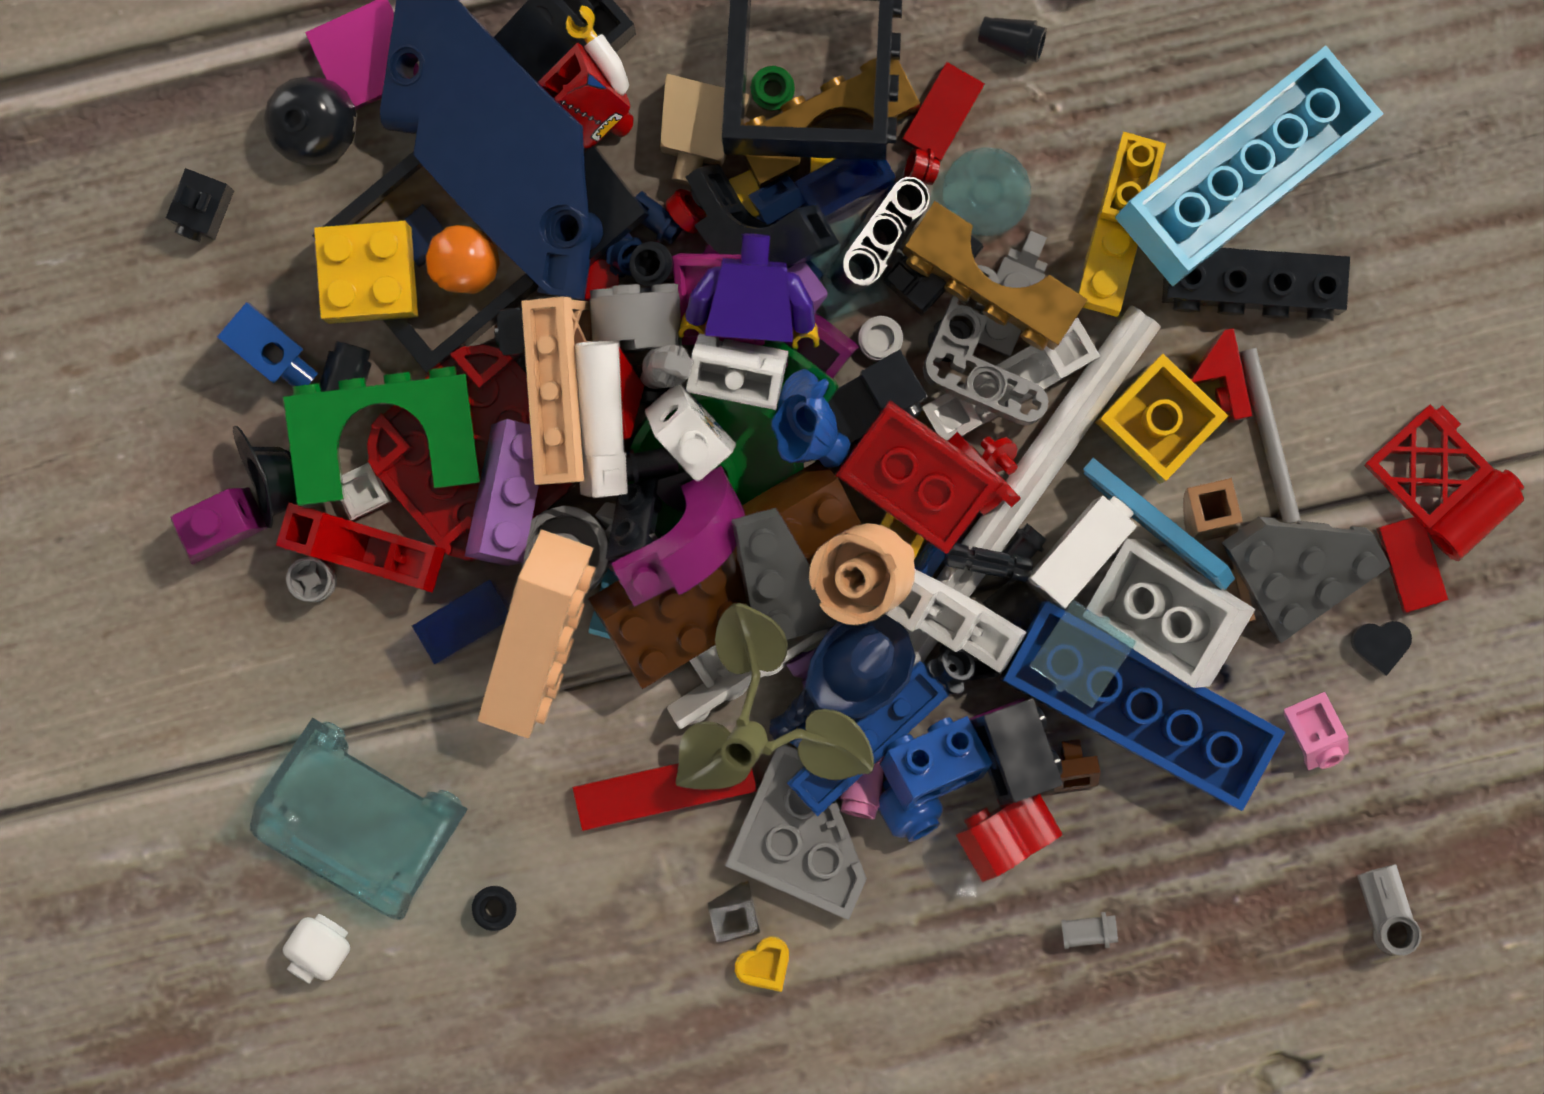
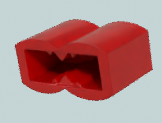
M1040 794L1015 803L1001 806L999 804V807L991 813L987 807L980 809L963 820L967 827L957 833L956 837L981 881L984 882L1012 869L1063 834Z

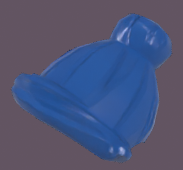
M806 369L794 372L786 380L781 390L778 409L771 421V427L777 439V449L781 458L790 463H805L818 459L824 467L835 468L846 460L850 451V442L847 436L838 433L835 415L823 397L829 384L828 380L818 381L817 377Z

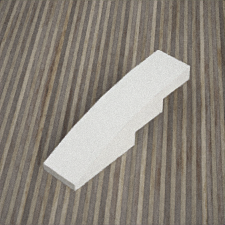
M916 569L913 586L909 595L900 605L886 613V615L912 632L920 628L955 652L964 649L999 673L1006 669L1026 634L1024 630L987 607Z

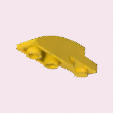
M1123 131L1082 270L1083 275L1078 293L1088 299L1083 308L1118 317L1121 312L1138 245L1116 220L1115 216L1132 198L1157 179L1166 143Z

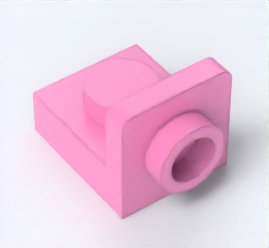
M1325 692L1284 709V716L1303 752L1304 763L1308 770L1317 767L1326 769L1335 766L1349 753L1348 736Z

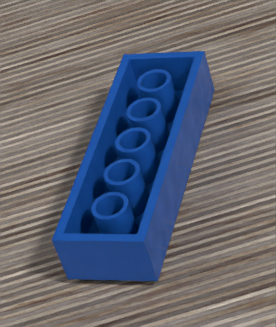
M1042 601L1025 631V636L999 680L1226 805L1243 811L1286 731L1205 687H1191L1120 640L1048 601Z

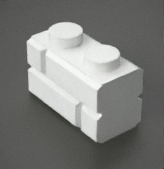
M699 333L692 352L691 360L694 362L691 373L688 376L686 392L776 410L781 394L788 351L730 339L720 341L718 337L705 336V334Z

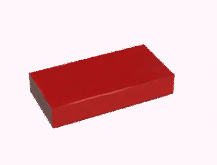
M946 62L902 141L913 148L926 152L928 148L933 149L934 159L939 160L941 163L985 83Z
M1415 517L1378 527L1377 532L1384 554L1391 566L1389 570L1402 612L1407 613L1449 600L1428 532Z

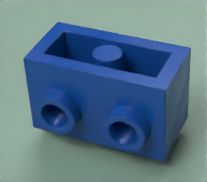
M968 716L954 722L951 717L942 719L931 725L927 729V734L915 739L911 734L905 735L888 745L889 750L880 766L904 812L973 783L985 776L992 765V761Z

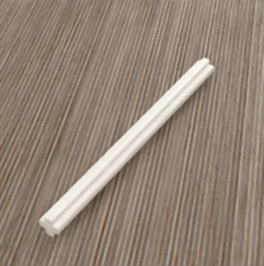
M1130 306L1098 350L1100 357L1088 364L1017 464V470L1007 478L1006 482L1021 499L1013 507H1010L1003 500L985 516L982 514L961 544L969 546V549L974 546L998 552L1003 551L1161 328L1154 319L1146 316L1140 309L1134 306ZM946 565L936 580L970 597L986 574L972 572L967 567L963 570ZM905 627L909 633L916 655L914 664L918 660L923 663L938 640L920 628L912 632Z

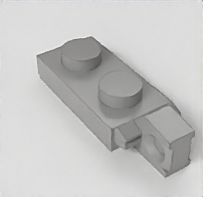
M1030 231L1021 252L1010 249L996 274L1000 285L1021 288L1033 285L1044 279L1047 263L1038 260L1047 237ZM988 318L977 344L1010 357L1021 330L1009 322L1002 326Z

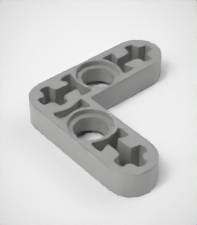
M978 265L984 275L995 283L1000 284L998 276L992 269ZM952 295L924 361V378L934 388L1011 422L1024 426L1034 424L1047 411L1049 402L1046 392L1034 382L972 356L988 319L983 312L980 315L974 309H981L983 311L985 306L979 302H976L974 309L958 305V300L965 305L968 301H963ZM955 316L967 317L972 322L974 330L972 336L968 339L956 338L950 332V320ZM944 357L952 360L950 368L960 373L965 371L966 365L972 367L973 370L965 379L964 389L957 386V383L962 378L953 373H949L945 378L937 376L939 368L933 365V361L940 363ZM980 374L992 376L997 382V393L989 398L978 395L973 386L976 376ZM1007 383L1014 386L1009 393L1014 397L1023 398L1026 393L1033 396L1032 404L1038 407L1037 410L1031 409L1025 415L1020 412L1021 404L1010 398L1005 402V407L998 404L1006 392Z

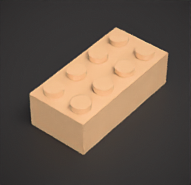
M541 530L517 580L478 722L527 739L530 738L536 722L545 724L552 701L556 699L563 680L562 668L568 661L574 643L572 635L574 629H577L585 607V603L582 602L585 593L587 594L596 571L595 567L589 565L593 547Z

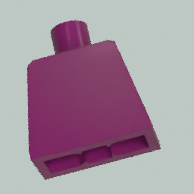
M249 487L224 490L170 517L191 564H195L267 529L261 510ZM239 504L242 506V508H243V510H244V512H245L246 517H245L244 514L242 513V511H241V509H240V507H239Z

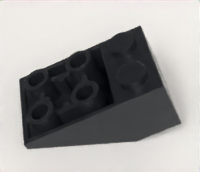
M527 0L494 38L538 82L576 43L581 44L583 47L587 45L583 38L577 39L572 37L566 29L568 16L579 27L588 25L587 21L580 14L581 6L589 7L595 15L593 30L598 36L603 34L615 52L636 35L634 23L614 0Z

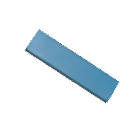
M1092 458L1084 467V475L1095 489L1109 499L1115 496L1133 511L1134 514L1131 518L1220 590H1225L1233 582L1235 577L1227 564L1095 458Z

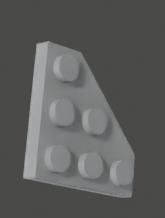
M784 744L775 749L725 866L849 920L867 878L836 800L817 817L786 783L804 765L798 756V750Z

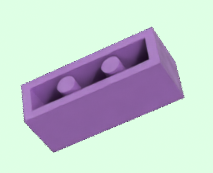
M505 419L491 426L465 552L467 557L505 566L523 563L539 486L535 485L531 426L529 424Z

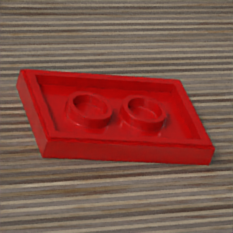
M890 400L836 472L838 478L945 554H948L1001 483V479Z

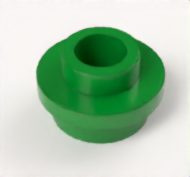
M767 66L760 69L751 81L752 98L762 109L768 111L781 110L780 107L793 99L795 93L794 80L788 71L779 66ZM767 83H778L781 87V92L774 97L768 96L764 91Z

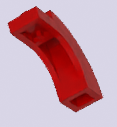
M290 502L288 503L275 545L432 593L446 549L307 507L298 506Z

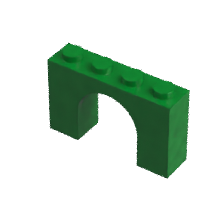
M453 366L428 370L429 379L411 381L410 372L383 375L384 384L366 386L365 378L338 381L339 390L321 392L320 383L293 386V396H285L283 400L297 505L345 499L339 455V442L342 431L349 419L358 411L367 406L381 403L394 404L408 410L422 424L429 444L434 488L480 482L466 374L456 375V367Z

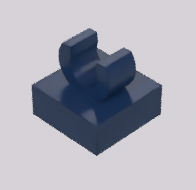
M787 173L748 195L756 211L767 225L776 220L780 221L793 212L794 209L806 203L799 188Z

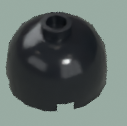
M315 76L293 78L277 87L267 101L264 114L265 132L273 148L289 161L306 166L330 164L343 156L353 142L355 135L353 131V117H356V111L348 93L334 81Z

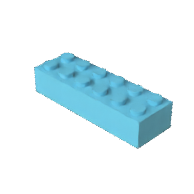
M1325 45L1132 198L1115 218L1173 287L1362 135L1383 115V112Z

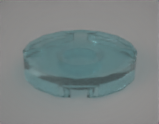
M982 147L964 153L953 162L944 178L942 197L945 208L973 225L971 233L973 236H997L1007 233L1021 221L1030 205L1032 187L1026 169L1016 157L1002 149Z

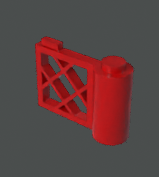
M1430 404L1367 461L1364 466L1420 522L1443 553L1455 561H1460L1524 502V496L1521 492L1524 489V485L1511 471L1506 469L1501 472L1494 469L1456 431L1461 423L1443 405L1436 410ZM1427 419L1441 432V448L1416 447V430ZM1409 437V447L1399 446ZM1448 440H1449L1457 449L1448 448ZM1389 454H1409V478L1392 477L1380 463ZM1416 455L1441 456V479L1416 478ZM1448 456L1465 457L1477 471L1468 480L1448 479ZM1401 485H1409V494ZM1416 486H1441L1440 505L1430 515L1416 502ZM1448 487H1459L1448 497Z

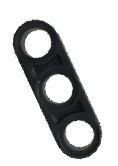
M915 177L902 178L880 195L832 264L830 279L833 286L839 292L847 295L857 294L880 277L929 205L930 194L927 186L921 180ZM897 193H901L908 198L910 210H906L899 205ZM873 227H877L885 233L887 238L886 245L879 243L874 238ZM849 261L861 267L863 272L862 280L855 278L850 273Z

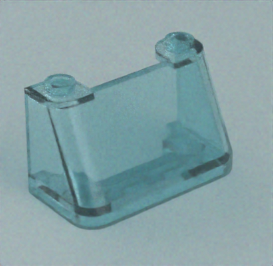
M312 717L256 801L249 826L250 831L268 847L390 918L402 920L414 904L468 809L462 806L461 801L448 791L428 792L423 798L348 754L349 746L345 740L346 735L341 728L330 722L321 723Z

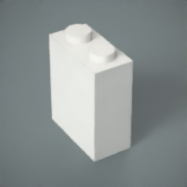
M1101 496L1093 500L1035 566L1031 576L1028 578L1029 581L1026 583L1046 601L1061 609L1066 608L1137 527L1130 520L1134 514L1133 511L1115 496L1111 499Z

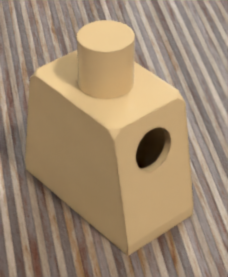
M667 74L665 79L660 147L661 152L677 156L672 180L689 185L685 177L697 168L702 167L703 163L708 165L720 164L722 167L727 155H724L722 143L725 88ZM746 94L745 114L749 107L750 94Z

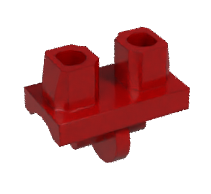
M958 432L948 440L953 446L1001 479V483L980 509L984 516L1003 500L1010 507H1013L1021 499L998 474V472L1004 470L1008 475H1011L1018 468L1017 464L1013 461L1017 455L1018 448L1011 439L1006 437L994 441L990 436L984 438L981 442V447L985 450L983 455Z

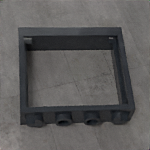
M730 0L722 124L724 155L887 160V143L896 144L897 117H889V102H898L899 75L891 74V60H900L901 33H893L892 31L893 18H902V0H863L879 1L873 130L744 125L751 0Z
M414 151L322 227L353 225L423 167L414 156ZM525 273L433 351L406 318L386 319L383 321L425 372L429 374L428 370L438 368L451 357L450 353L463 346L471 345L495 325L499 310L515 308L521 301H524L536 291L539 285Z

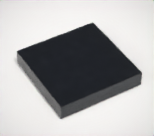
M592 146L584 153L585 179L589 212L595 214L600 219L603 226V235L596 248L590 250V266L602 257L610 246L619 242L650 216L595 146ZM577 220L573 223L571 228V236L573 239L577 236L579 231V224Z

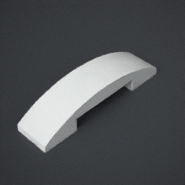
M1076 318L1060 344L1054 350L1046 346L1042 351L1029 346L996 366L1034 382L1045 390L1096 360L1100 355L1079 318ZM988 374L978 375L973 382L974 390L981 397L989 398L997 393V382ZM1007 383L1006 392L998 404L1005 407V402L1009 398L1022 403L1031 398L1032 395L1026 393L1023 398L1014 397L1009 394L1014 386ZM947 393L922 407L936 433L946 441L956 432L964 436L998 416Z

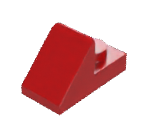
M1234 328L1227 329L1216 337L1189 379L1195 384L1219 380L1220 387L1215 388L1216 404L1228 415V423L1251 417L1252 411Z

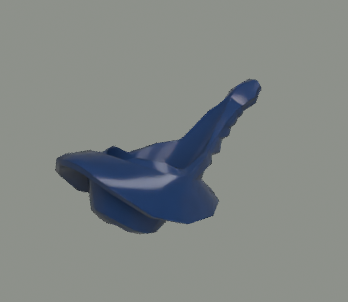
M886 614L876 620L859 625L837 622L825 634L810 660L803 691L789 704L783 714L770 720L769 734L772 735L773 740L795 730L806 722L809 714L815 710H835L847 715L851 719L863 718L890 704L910 682L916 658L909 633L905 627Z

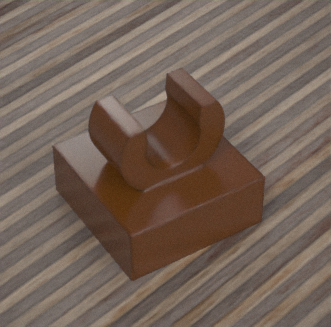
M1080 739L1062 741L1061 763L1063 773L1060 777L1063 785L1054 788V793L1098 786L1100 778L1098 757H1083Z

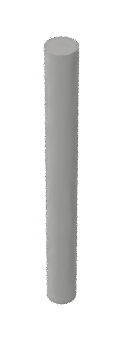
M1257 348L1241 351L1239 354L1283 523L1300 521L1301 518Z

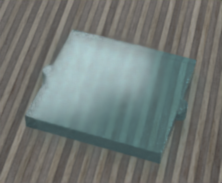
M1073 600L1029 667L1054 682L1059 692L1066 690L1092 708L1136 641L1111 625L1107 616L1099 617Z

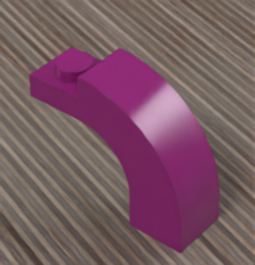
M722 466L709 472L699 482L692 480L681 486L687 506L683 517L671 531L660 539L612 563L617 577L634 606L672 587H675L679 595L686 592L718 569L735 549L736 542L732 519L743 517L745 514L740 500Z

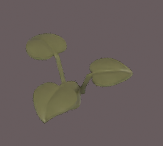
M734 603L729 606L722 614L717 626L715 637L716 651L721 663L728 671L734 674H744L751 671L750 685L741 715L737 719V725L731 733L725 726L719 723L706 721L695 723L686 730L679 746V766L676 785L693 789H720L735 786L746 779L762 753L771 755L775 749L798 738L802 739L798 745V756L802 764L808 771L820 778L841 780L860 774H871L874 769V758L870 743L858 724L841 712L830 709L815 710L806 719V730L795 729L771 742L768 741L766 731L762 725L749 721V715L761 677L760 670L771 672L778 669L786 658L788 644L781 627L767 615L741 603Z

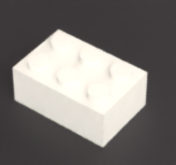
M1127 538L1082 616L1191 687L1199 688L1211 686L1255 609L1228 591L1220 590L1207 578L1147 540Z

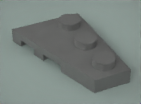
M776 508L732 519L747 606L773 619L781 627L787 640L832 628L839 622L826 614L819 605L821 601L815 589L812 590L809 581L810 565Z

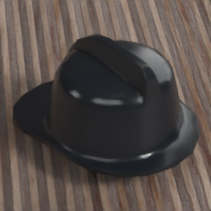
M233 426L235 444L256 490L263 520L267 528H272L274 515L286 511L289 502L297 505L291 453L281 447H251L243 431L238 426Z

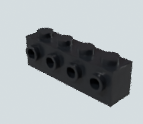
M1220 248L1173 287L1164 277L1162 303H1173V310L1179 312H1200V305L1217 306V313L1223 315H1244L1245 309L1262 310V317L1284 319L1289 318V312L1307 313V320L1330 322L1334 321V315H1340L1347 310L1350 256Z

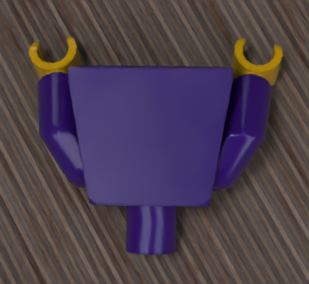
M743 234L741 259L723 258L721 266L707 270L690 293L686 313H684L678 332L681 338H683L685 330L694 329L700 334H705V336L792 342L793 349H798V340L809 337L813 340L814 348L819 346L818 327L815 323L813 301L800 277L793 272L787 271L786 263L768 261L770 236L763 234Z

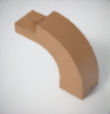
M1232 478L1187 488L1183 497L1185 532L1228 565L1235 579L1225 590L1252 607L1249 591L1222 544L1224 540L1238 531L1239 526L1243 522ZM1254 613L1251 616L1248 623L1254 622L1256 620Z

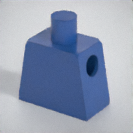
M246 302L217 336L273 384L281 376L292 387L308 385L318 375V372L298 356L304 348L250 302ZM270 342H273L284 352L283 358L277 363H273L263 354L264 347Z

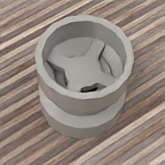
M303 557L296 560L290 566L286 576V584L289 591L296 598L302 601L320 602L333 594L337 585V575L334 568L327 561L315 557Z

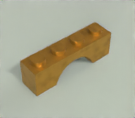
M877 57L859 67L862 73L848 80H845L843 75L831 79L820 86L822 93L808 100L805 99L804 95L798 96L780 107L781 114L767 121L764 115L758 116L744 125L812 128L819 121L834 115H852L867 121L873 126ZM891 60V74L899 75L898 102H889V117H897L898 122L917 112L920 102L899 60ZM742 155L747 166L752 171L759 189L786 173L790 176L800 171V157Z
M934 201L902 251L904 255L909 257L906 263L926 277L934 273L947 283L944 288L957 298L968 301L969 297L985 306L982 312L994 322L1005 326L1007 322L1013 324L1023 331L1020 337L1031 346L1042 351L1046 346L1054 350L1060 344L1088 299L1051 275H1048L1038 283L1021 288L1002 286L990 280L982 273L973 258L971 250L973 225Z

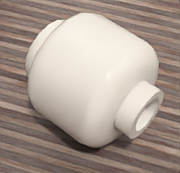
M318 914L315 919L311 917L303 918L282 949L284 956L291 962L287 970L308 984L311 983L314 977L323 981L330 980L350 951V944L345 939L348 932L321 914Z

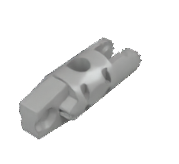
M668 345L652 349L643 360V372L640 380L642 384L651 389L680 385L690 375L694 361L690 359L685 348L679 345Z

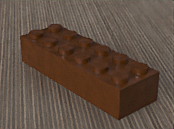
M819 460L742 505L745 516L776 508L810 566L817 550L827 541L861 524L839 479L829 468L824 467ZM736 547L725 562L710 576L680 595L675 587H672L634 606L620 580L588 598L627 668L642 689L715 646L716 630L722 614L734 603H741L747 606Z

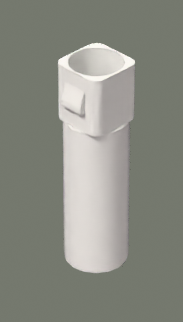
M593 341L576 343L575 360L584 481L580 482V494L590 497L627 494L619 342Z

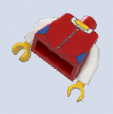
M581 6L580 14L587 21L588 25L579 27L568 16L566 29L572 37L577 39L583 38L587 45L583 47L581 44L576 43L538 83L583 126L584 148H590L595 146L608 132L618 137L626 136L633 127L634 117L629 113L631 105L626 94L629 82L622 61L604 35L598 36L593 30L595 22L593 11L589 7Z

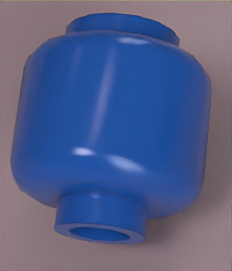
M888 780L883 783L885 791L879 797L880 807L877 809L893 836L898 838L906 837L909 842L925 837L940 826L938 819L942 815L943 806L939 798L904 812Z

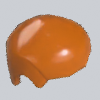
M465 225L448 226L431 239L425 255L427 273L433 282L438 283L440 288L454 293L476 294L481 292L495 280L500 265L498 249L494 242L481 230Z

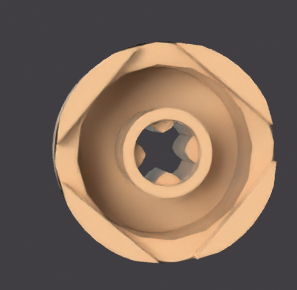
M876 524L856 525L833 537L817 550L812 559L809 572L812 590L815 589L821 601L819 603L821 608L833 619L849 625L871 622L896 608L909 595L915 577L914 550L910 544L903 541L895 532L884 526Z

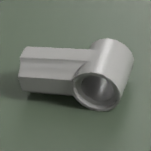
M1393 864L1357 875L1373 924V937L1377 947L1385 953L1399 956L1414 952L1421 941V929L1413 919L1397 865ZM1400 922L1407 930V938L1403 945L1395 948L1387 939V931L1393 923Z

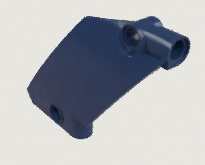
M396 0L380 106V119L383 127L389 131L416 134L414 156L473 221L539 285L538 293L585 300L591 262L589 254L590 250L596 248L600 243L603 235V226L600 219L595 214L590 213L588 208L583 126L497 42L459 0ZM419 60V70L414 76V66ZM577 220L579 224V231L577 236L573 239L571 236V228L573 223Z

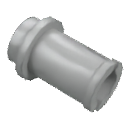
M1101 912V917L1061 920L1064 949L1096 944H1105V948H1110L1109 943L1118 942L1115 915L1106 916V912Z

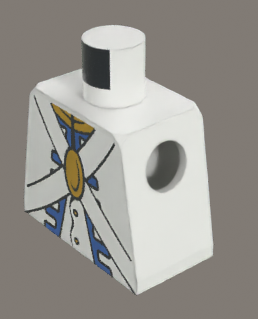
M683 384L672 386L645 409L656 438L697 482L725 460L736 446L732 438L693 395L686 392ZM677 409L675 414L670 419H665L671 411Z

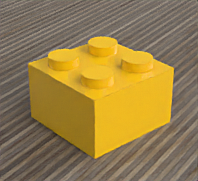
M406 221L314 227L322 320L328 324L418 317L412 228Z
M1161 354L1095 423L1151 477L1161 484L1174 474L1228 415L1164 354Z

